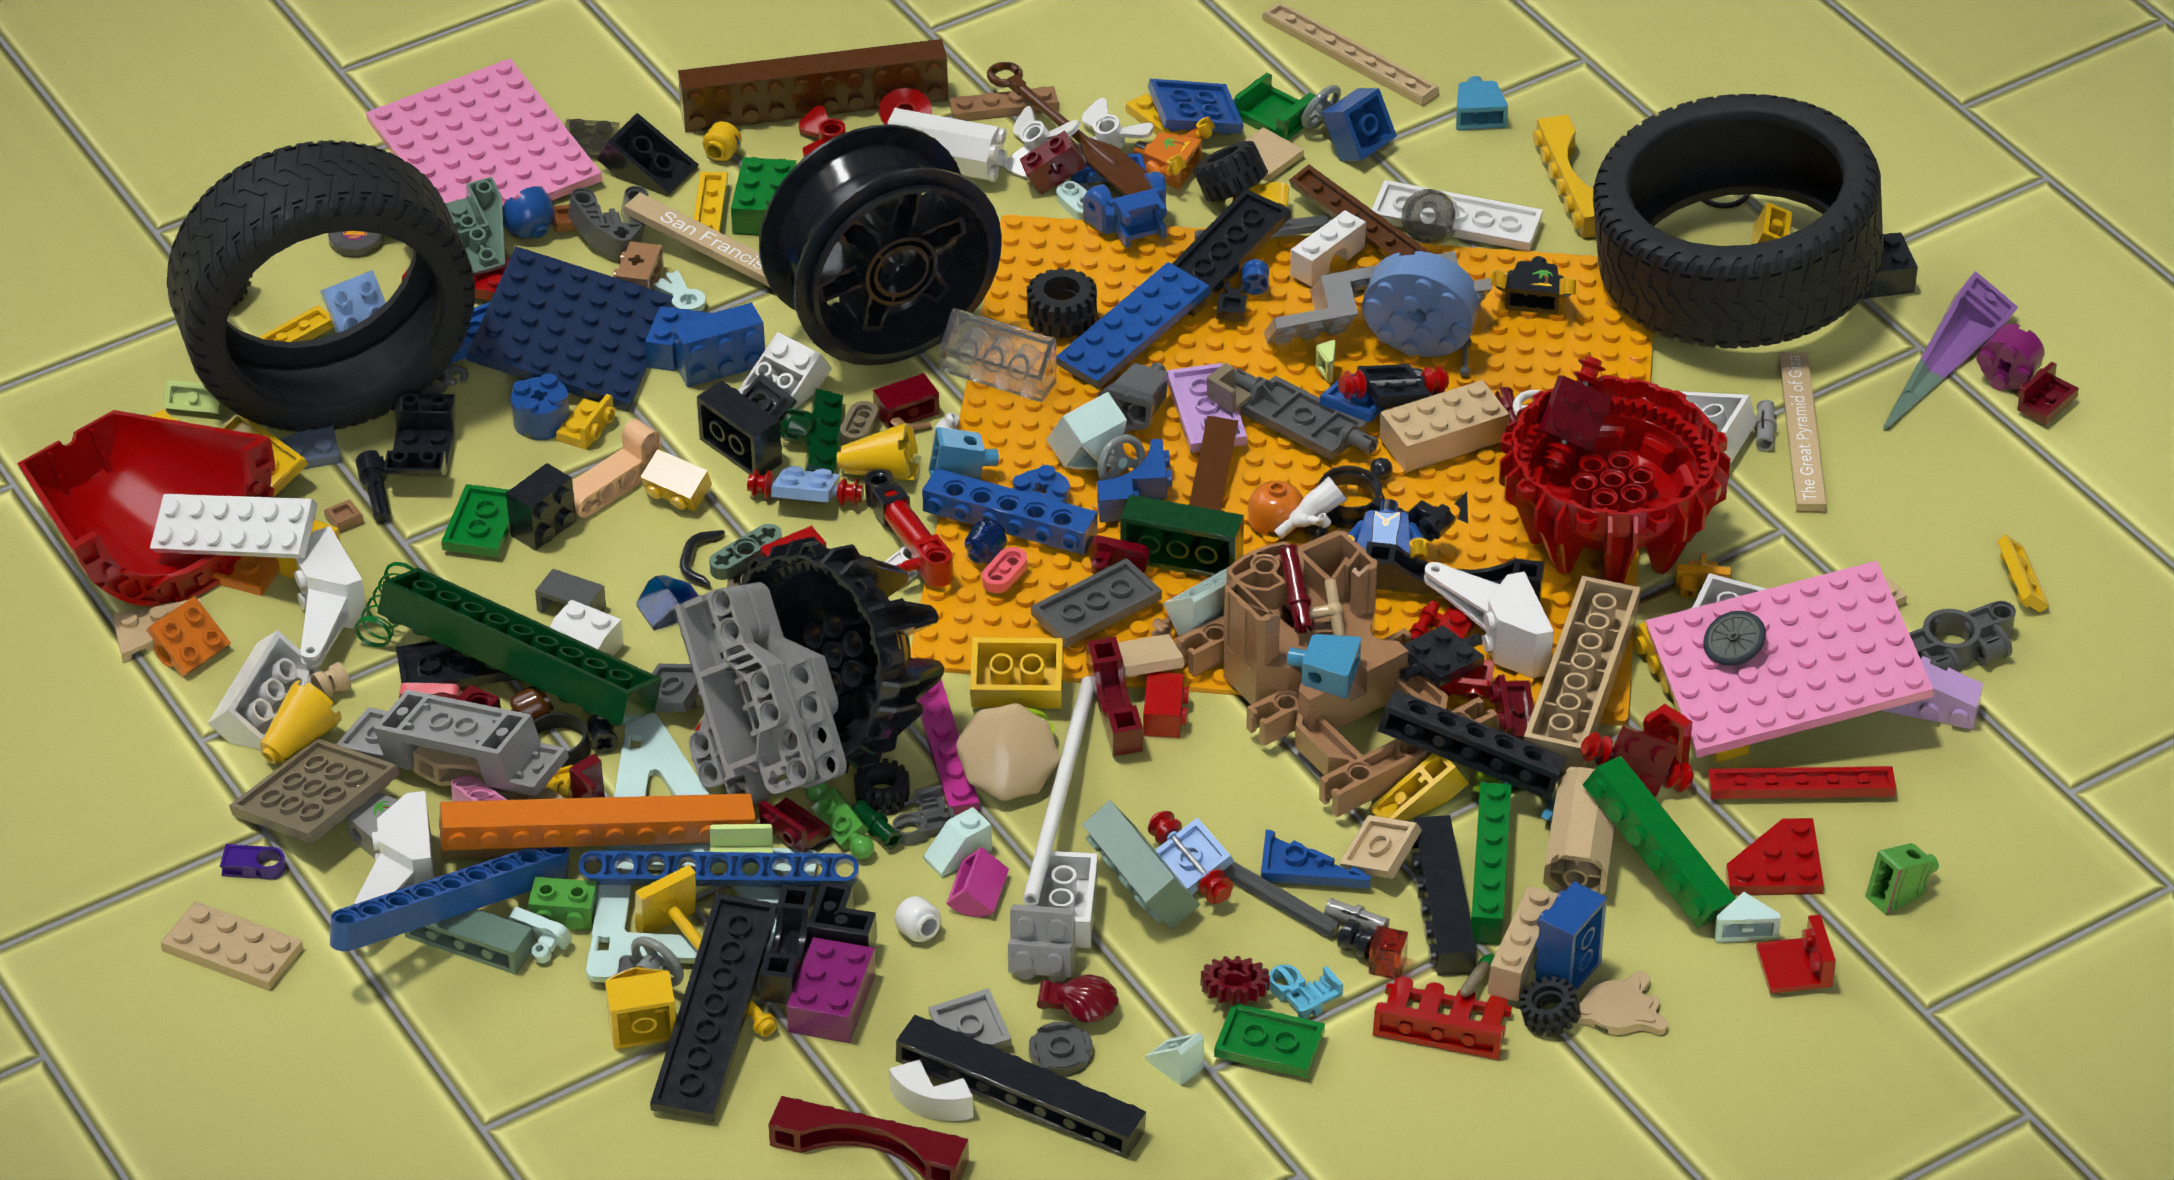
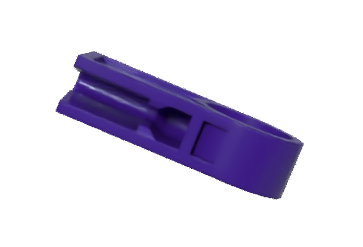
M226 844L220 862V868H222L221 876L267 880L278 878L286 870L284 853L281 849L273 846ZM274 859L279 861L273 866L260 865L266 860Z

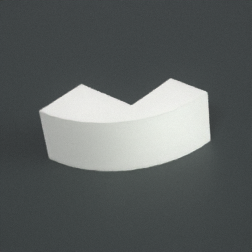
M920 1060L889 1068L890 1091L896 1100L909 1111L924 1118L938 1121H961L973 1118V1096L964 1078L933 1087Z

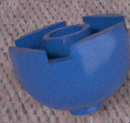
M533 186L520 191L522 196L515 201L512 197L509 198L502 206L503 226L509 233L520 239L544 236L553 221L554 204L549 194L541 186Z

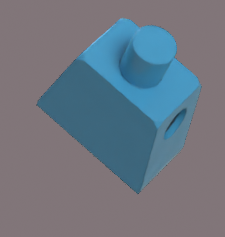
M1472 76L1467 82L1459 83L1456 130L1507 128L1508 104L1497 82L1482 81L1481 77Z
M936 427L928 468L930 477L935 469L938 468L980 480L982 466H998V450L984 449L981 435L978 432Z
M1314 634L1311 636L1307 650L1290 647L1287 665L1302 668V684L1304 686L1348 699L1361 661L1362 637Z

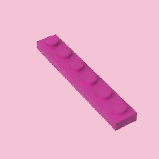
M941 679L917 700L923 705L924 713L920 716L939 783L942 786L946 806H951L955 815L972 807L980 811L975 787L967 781L958 756L957 741L959 734Z

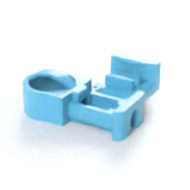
M1291 965L1276 966L1269 973L1270 992L1281 1003L1287 1000L1298 1012L1299 1018L1309 1020L1310 1014L1314 1016L1321 1014L1322 1004L1343 995V983L1328 966L1323 968V976L1319 978L1320 981L1314 980L1313 984L1308 982L1307 985L1299 970ZM1279 978H1285L1288 985H1280L1275 981Z

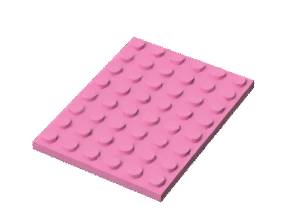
M511 58L366 112L368 123L390 152L402 158L404 162L411 163L420 170V173L425 174L433 183V186L438 189L445 203L466 198L467 183L488 177H493L502 196V206L509 198L512 197L515 201L522 196L520 191L533 186H541L549 194L551 200H555L572 193L576 188H586L603 181L601 171Z
M1878 561L1646 620V629L1678 711L1693 721L1691 744L1697 758L1934 697L1931 682ZM1732 611H1747L1755 614L1765 626L1766 640L1762 649L1754 658L1743 664L1726 666L1718 664L1708 657L1704 650L1703 639L1707 628L1716 618Z

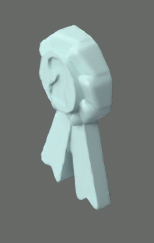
M675 270L673 273H666V280L660 278L659 282L653 284L654 290L674 296L672 298L673 308L693 311L704 310L706 303L705 294L698 289H688L678 270Z

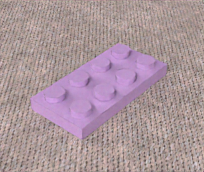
M1222 363L1167 370L1168 385L1191 453L1200 452L1207 416L1239 420L1233 447L1247 445V435L1239 411L1231 413L1208 399L1207 377L1221 367Z

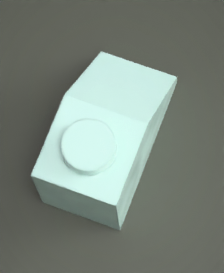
M974 807L949 819L924 854V861L941 878L959 869L962 859L982 847L987 852L992 851L991 824Z

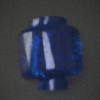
M994 520L978 521L964 540V547L968 552V557L977 564H982L983 562L990 563L1007 545L1004 527Z

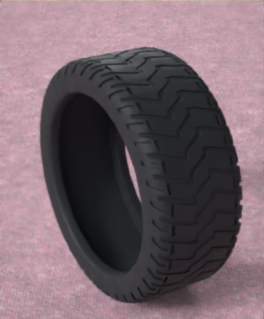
M1729 94L1718 95L1716 98L1713 96L1700 98L1695 103L1693 101L1681 103L1675 109L1670 107L1658 112L1659 115L1656 117L1652 115L1644 119L1642 125H1635L1627 131L1626 136H1621L1602 161L1593 185L1594 220L1601 279L1609 295L1625 314H1628L1636 323H1642L1643 327L1647 330L1649 329L1654 333L1656 331L1660 332V335L1671 340H1674L1675 337L1679 339V342L1690 345L1698 343L1702 347L1715 348L1718 345L1724 349H1737L1738 346L1741 348H1754L1760 345L1769 346L1779 344L1782 341H1791L1792 339L1802 337V335L1818 331L1821 327L1830 325L1839 317L1849 312L1870 289L1880 269L1883 258L1881 173L1877 159L1865 139L1854 127L1824 108L1793 98L1760 94L1758 96L1756 94H1739L1737 96ZM1758 194L1782 197L1805 204L1823 214L1820 218L1799 231L1779 239L1751 245L1716 246L1693 243L1670 236L1655 227L1658 222L1679 209L1699 201L1728 195Z
M320 140L317 143H313V141L297 143L294 147L291 145L284 146L283 148L275 149L272 153H263L261 156L253 158L251 162L247 161L241 166L236 167L232 173L224 175L222 179H219L214 186H211L200 197L199 201L193 205L187 214L172 245L167 266V289L170 306L195 373L204 387L220 403L241 417L278 430L285 429L292 432H303L307 429L317 430L328 428L332 425L334 430L344 429L349 425L353 427L358 424H364L369 419L375 420L380 416L388 414L389 410L394 411L398 393L421 394L425 390L424 387L426 385L430 386L440 376L439 373L442 370L445 371L448 364L452 362L454 354L458 353V349L467 335L474 310V272L463 242L438 189L433 186V183L425 174L420 173V170L411 163L404 162L402 158L391 152L388 153L383 149H378L375 146H368L363 143L356 144V142L352 141L345 142L340 140V142H335V140ZM360 231L385 235L403 242L413 249V258L406 276L391 298L370 317L345 331L315 340L284 342L256 337L240 331L227 321L235 296L250 275L272 256L297 242L326 233Z

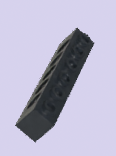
M1394 689L1385 707L1377 729L1380 733L1549 800L1567 759L1565 756Z

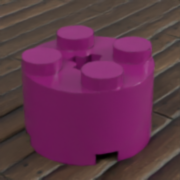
M2005 324L1999 327L1977 355L1976 360L1981 371L1996 390L2019 389L2024 382L2027 383L2040 368L2045 356L2044 346L2038 336L2030 330L2026 332L2019 329L2020 325Z

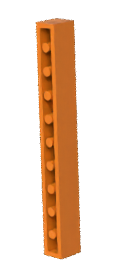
M751 793L440 802L439 831L442 851L710 843V825L755 824L756 819Z

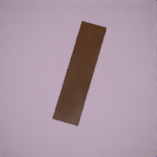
M1207 416L1189 505L1220 511L1239 420Z

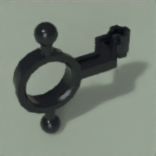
M1380 457L1372 462L1370 471L1358 466H1340L1324 473L1319 480V485L1329 476L1336 486L1345 484L1364 488L1371 493L1374 500L1367 505L1359 507L1338 505L1326 514L1331 520V524L1326 528L1317 525L1307 526L1305 528L1306 538L1312 541L1328 534L1327 529L1331 525L1342 529H1352L1358 521L1364 520L1367 511H1380L1381 501L1385 500L1379 480H1385L1391 476L1393 472L1391 462L1387 458ZM1421 500L1409 511L1398 507V512L1408 513L1409 522L1415 523L1424 538L1431 542L1434 539L1439 540L1456 521V517L1451 513L1450 508L1444 504L1437 507Z

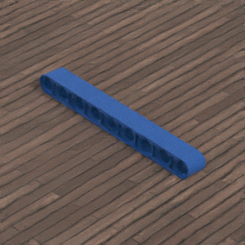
M525 848L338 909L331 914L330 946L338 951H352L532 891L535 877L566 879L568 876L570 848Z
M588 851L581 856L578 864L583 879L585 881H597V885H649L679 870L682 864L686 862L694 863L697 866L695 870L696 886L782 887L785 884L820 887L822 881L854 885L859 878L857 860L852 855L845 853ZM592 861L600 862L602 868L596 874H589L585 871L588 863ZM625 861L632 863L634 867L629 874L623 875L617 872V867L620 863ZM654 862H661L665 865L664 871L659 875H653L648 872L649 866ZM720 862L726 864L728 870L725 874L717 876L711 872L714 864ZM785 863L791 867V870L786 876H778L773 872L774 868L778 864ZM746 864H757L759 866L757 874L754 876L745 875L742 869ZM810 864H818L822 867V872L818 876L811 877L805 873V869ZM842 864H849L853 867L854 871L848 877H841L836 872L837 868Z

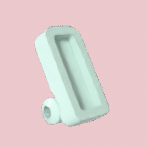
M515 907L508 920L523 923L532 928L533 938L538 940V943L532 947V954L538 963L548 962L552 955L551 952L554 951L556 946L566 950L572 940L567 927L522 908Z

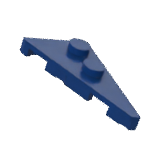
M1266 829L1261 877L1267 881L1370 889L1371 876L1366 875L1362 870L1353 866L1347 870L1336 865L1335 858L1315 849L1306 848L1295 840L1291 844L1275 837L1274 831Z

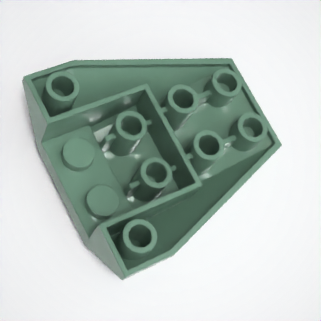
M493 177L467 183L466 198L446 203V206L468 254L474 272L473 276L505 267L502 196Z

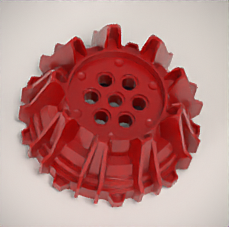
M1601 376L1598 377L1601 383L1591 385V388L1612 397L1593 451L1586 452L1569 444L1574 456H1567L1565 462L1570 467H1563L1562 471H1556L1545 466L1547 461L1543 460L1542 456L1550 454L1551 450L1546 445L1557 442L1558 439L1538 430L1553 388L1546 392L1539 391L1532 395V403L1518 410L1516 421L1507 424L1505 433L1502 434L1500 451L1506 455L1500 459L1498 479L1499 484L1505 487V500L1517 508L1531 544L1538 545L1544 542L1553 567L1563 575L1573 571L1583 547L1604 552L1606 581L1624 583L1637 549L1646 547L1655 573L1663 575L1669 571L1687 543L1692 541L1697 532L1705 528V519L1711 509L1726 500L1731 458L1724 453L1727 450L1728 442L1725 433L1718 432V426L1710 421L1705 413L1693 402L1690 403L1686 400V394L1678 390L1673 391L1660 387L1658 384L1638 379Z

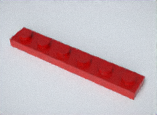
M1893 766L1708 769L1707 776L1710 799L1895 797L1896 794Z

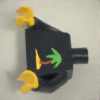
M1541 256L1533 257L1531 262L1519 261L1515 269L1507 273L1498 270H1492L1491 285L1502 292H1506L1505 309L1558 315L1559 297L1565 299L1572 294L1576 295V279L1564 278V276L1559 275L1558 267L1555 264L1547 263V260Z

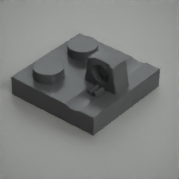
M658 663L652 674L662 678L654 712H687L689 709H698L702 700L698 694L699 690L691 664Z

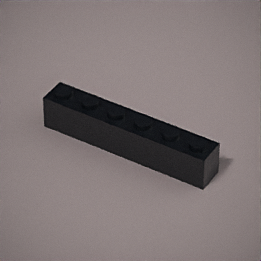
M1451 816L1414 817L1413 822H1416L1422 831L1411 848L1415 852L1412 853L1411 860L1413 872L1418 871L1419 875H1416L1417 894L1423 895V898H1420L1421 917H1427V921H1424V934L1426 940H1431V944H1428L1429 962L1435 963L1437 976L1472 973L1476 967L1477 951Z

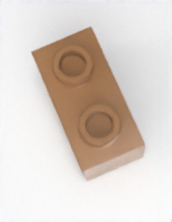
M630 241L626 252L621 253L620 266L614 270L613 277L653 289V284L658 282L664 267L662 245Z

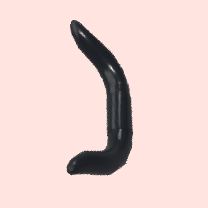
M724 530L699 532L686 541L681 554L679 568L681 574L687 580L707 588L711 586L710 581L705 576L693 571L690 565L696 546L703 542L719 539L725 534Z

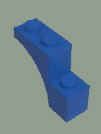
M1151 439V446L1147 457L1131 472L1117 478L1097 481L1099 522L1120 521L1129 495L1152 499H1167V487H1172L1171 469L1166 470V468H1170L1169 450H1163L1162 439Z

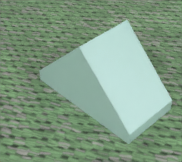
M1743 892L1717 915L1715 942L1778 940L1781 920L1780 913Z
M1201 1033L1167 1039L1145 1057L1149 1063L1181 1086L1203 1069L1204 1038Z

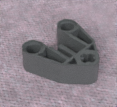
M628 187L624 192L620 217L619 212H616L614 208L602 214L594 192L587 188H576L571 193L568 218L590 246L607 257L620 261L621 253L626 252L630 241L641 243L645 227L644 223L624 214V206L639 192L648 197L649 194L642 187Z

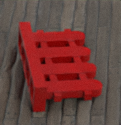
M1405 976L1396 978L1393 984L1387 983L1385 994H1389L1387 1003L1377 1002L1374 1011L1373 1036L1499 1060L1502 1039L1506 1032V1026H1502L1504 1017L1510 1018L1512 1014V1007L1507 1006L1506 998L1491 995L1488 1001L1485 1002L1476 1000L1475 992L1468 997H1462L1460 990H1458L1456 996L1444 994V986L1436 982L1427 984L1425 990L1413 988V980ZM1410 999L1420 1000L1418 1009L1407 1007ZM1441 1005L1452 1007L1449 1015L1439 1013ZM1472 1011L1483 1013L1481 1021L1470 1019Z

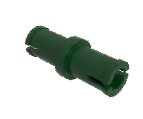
M859 800L852 806V809L869 829L867 833L870 836H876L888 849H894L901 843L902 834L888 823V819L884 814L877 813L864 800Z

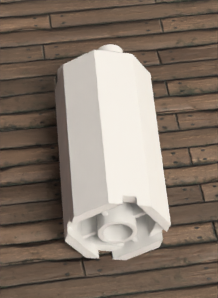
M898 108L894 109L888 120V124L915 128L936 138L947 148L957 162L963 177L996 182L999 175V167L1005 165L1007 150H1003L1007 130L1004 128Z

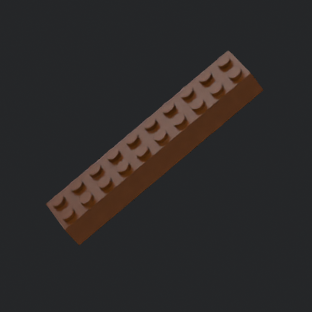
M942 39L678 70L681 115L685 132L707 130L714 123L720 121L740 126L803 118L816 106H823L827 115L879 109L885 95L899 88L918 90L926 95L930 102L948 100L947 56Z

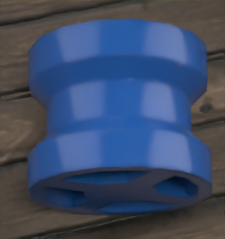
M1261 260L1247 261L1242 267V282L1246 285V292L1251 295H1259L1266 292L1269 288L1268 265Z

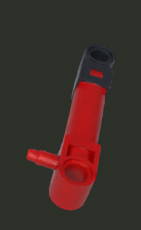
M876 469L868 472L864 478L867 505L873 508L874 514L884 527L890 526L912 555V559L903 561L896 566L906 572L917 570L929 586L944 587L949 585L954 578L951 550L938 534L931 535L910 507V497L898 482L894 483L893 474L890 471Z

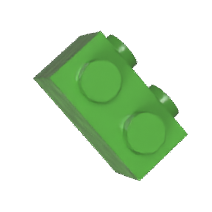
M535 877L528 902L529 911L558 922L568 929L593 930L598 899L597 881Z

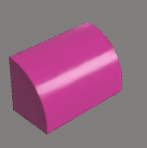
M984 848L977 849L962 859L946 904L955 911L967 916L984 917L994 913L1009 868Z

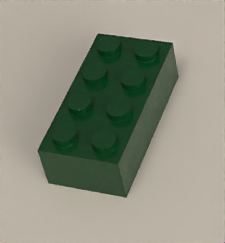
M1129 495L1120 517V540L1147 546L1150 551L1148 566L1211 577L1228 568L1243 556L1244 515Z

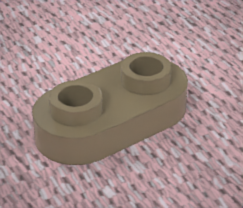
M860 401L850 407L840 426V438L844 444L871 435L878 422V408L874 403Z

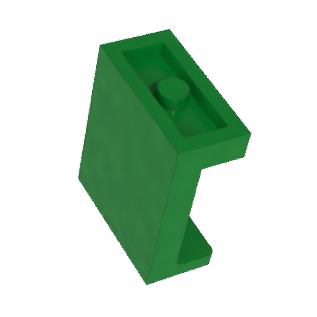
M1266 72L1243 91L1237 93L1234 98V104L1243 123L1257 130L1264 127L1278 136L1289 140L1304 128L1301 125L1302 114L1316 95L1309 92L1298 100L1272 86V75Z

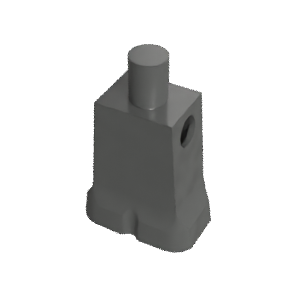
M1134 363L1113 384L1098 393L1099 397L1109 392L1126 417L1127 423L1124 434L1130 430H1143L1151 425L1153 415L1166 398L1168 372H1166V368L1161 363H1153L1150 367Z

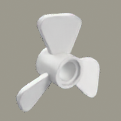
M1099 98L1082 115L1084 126L1095 132L1096 136L1092 137L1093 139L1116 146L1119 149L1125 144L1124 137L1147 138L1152 135L1154 130L1152 123H1142L1121 128L1118 117L1109 114L1105 98ZM1078 144L1077 146H1078L1079 149L1081 150L1082 155H1083V157H1084V154H1083V151H1082V149H1081V146H1080V144Z
M1030 106L1025 107L1013 127L1014 135L1020 138L1025 145L1005 160V167L1010 173L1024 179H1029L1025 174L1020 158L1064 130L1069 136L1073 135L1081 125L1080 122L1072 120L1048 131L1041 121H1036L1032 108Z

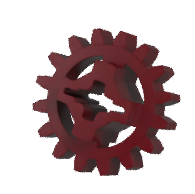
M1223 956L1221 961L1213 959L1212 965L1205 964L1204 970L1201 971V991L1208 993L1207 998L1209 999L1217 997L1218 1003L1229 1001L1230 1005L1233 1006L1236 1002H1240L1243 1005H1247V1002L1250 1000L1258 1002L1259 996L1266 997L1267 991L1270 988L1269 970L1263 968V963L1261 962L1253 964L1252 958L1241 960L1240 956H1236L1234 960H1231L1227 956Z

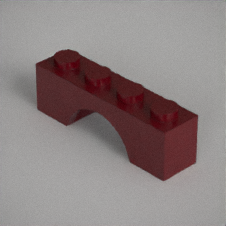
M1115 636L1087 641L1086 665L1112 755L1118 756L1142 752L1143 726L1137 706H1132L1124 675L1123 658L1117 638Z

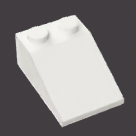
M574 600L568 602L550 625V628L612 656L624 645L621 619Z

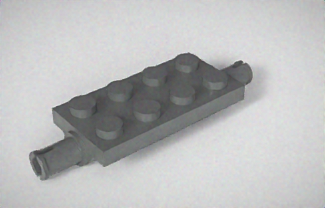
M1237 368L1235 371V384L1251 394V400L1241 407V414L1330 460H1333L1350 445L1368 455H1371L1376 450L1378 439L1364 433L1367 428L1366 421L1319 404V397L1276 375L1271 380H1267L1261 376L1255 377L1241 368Z

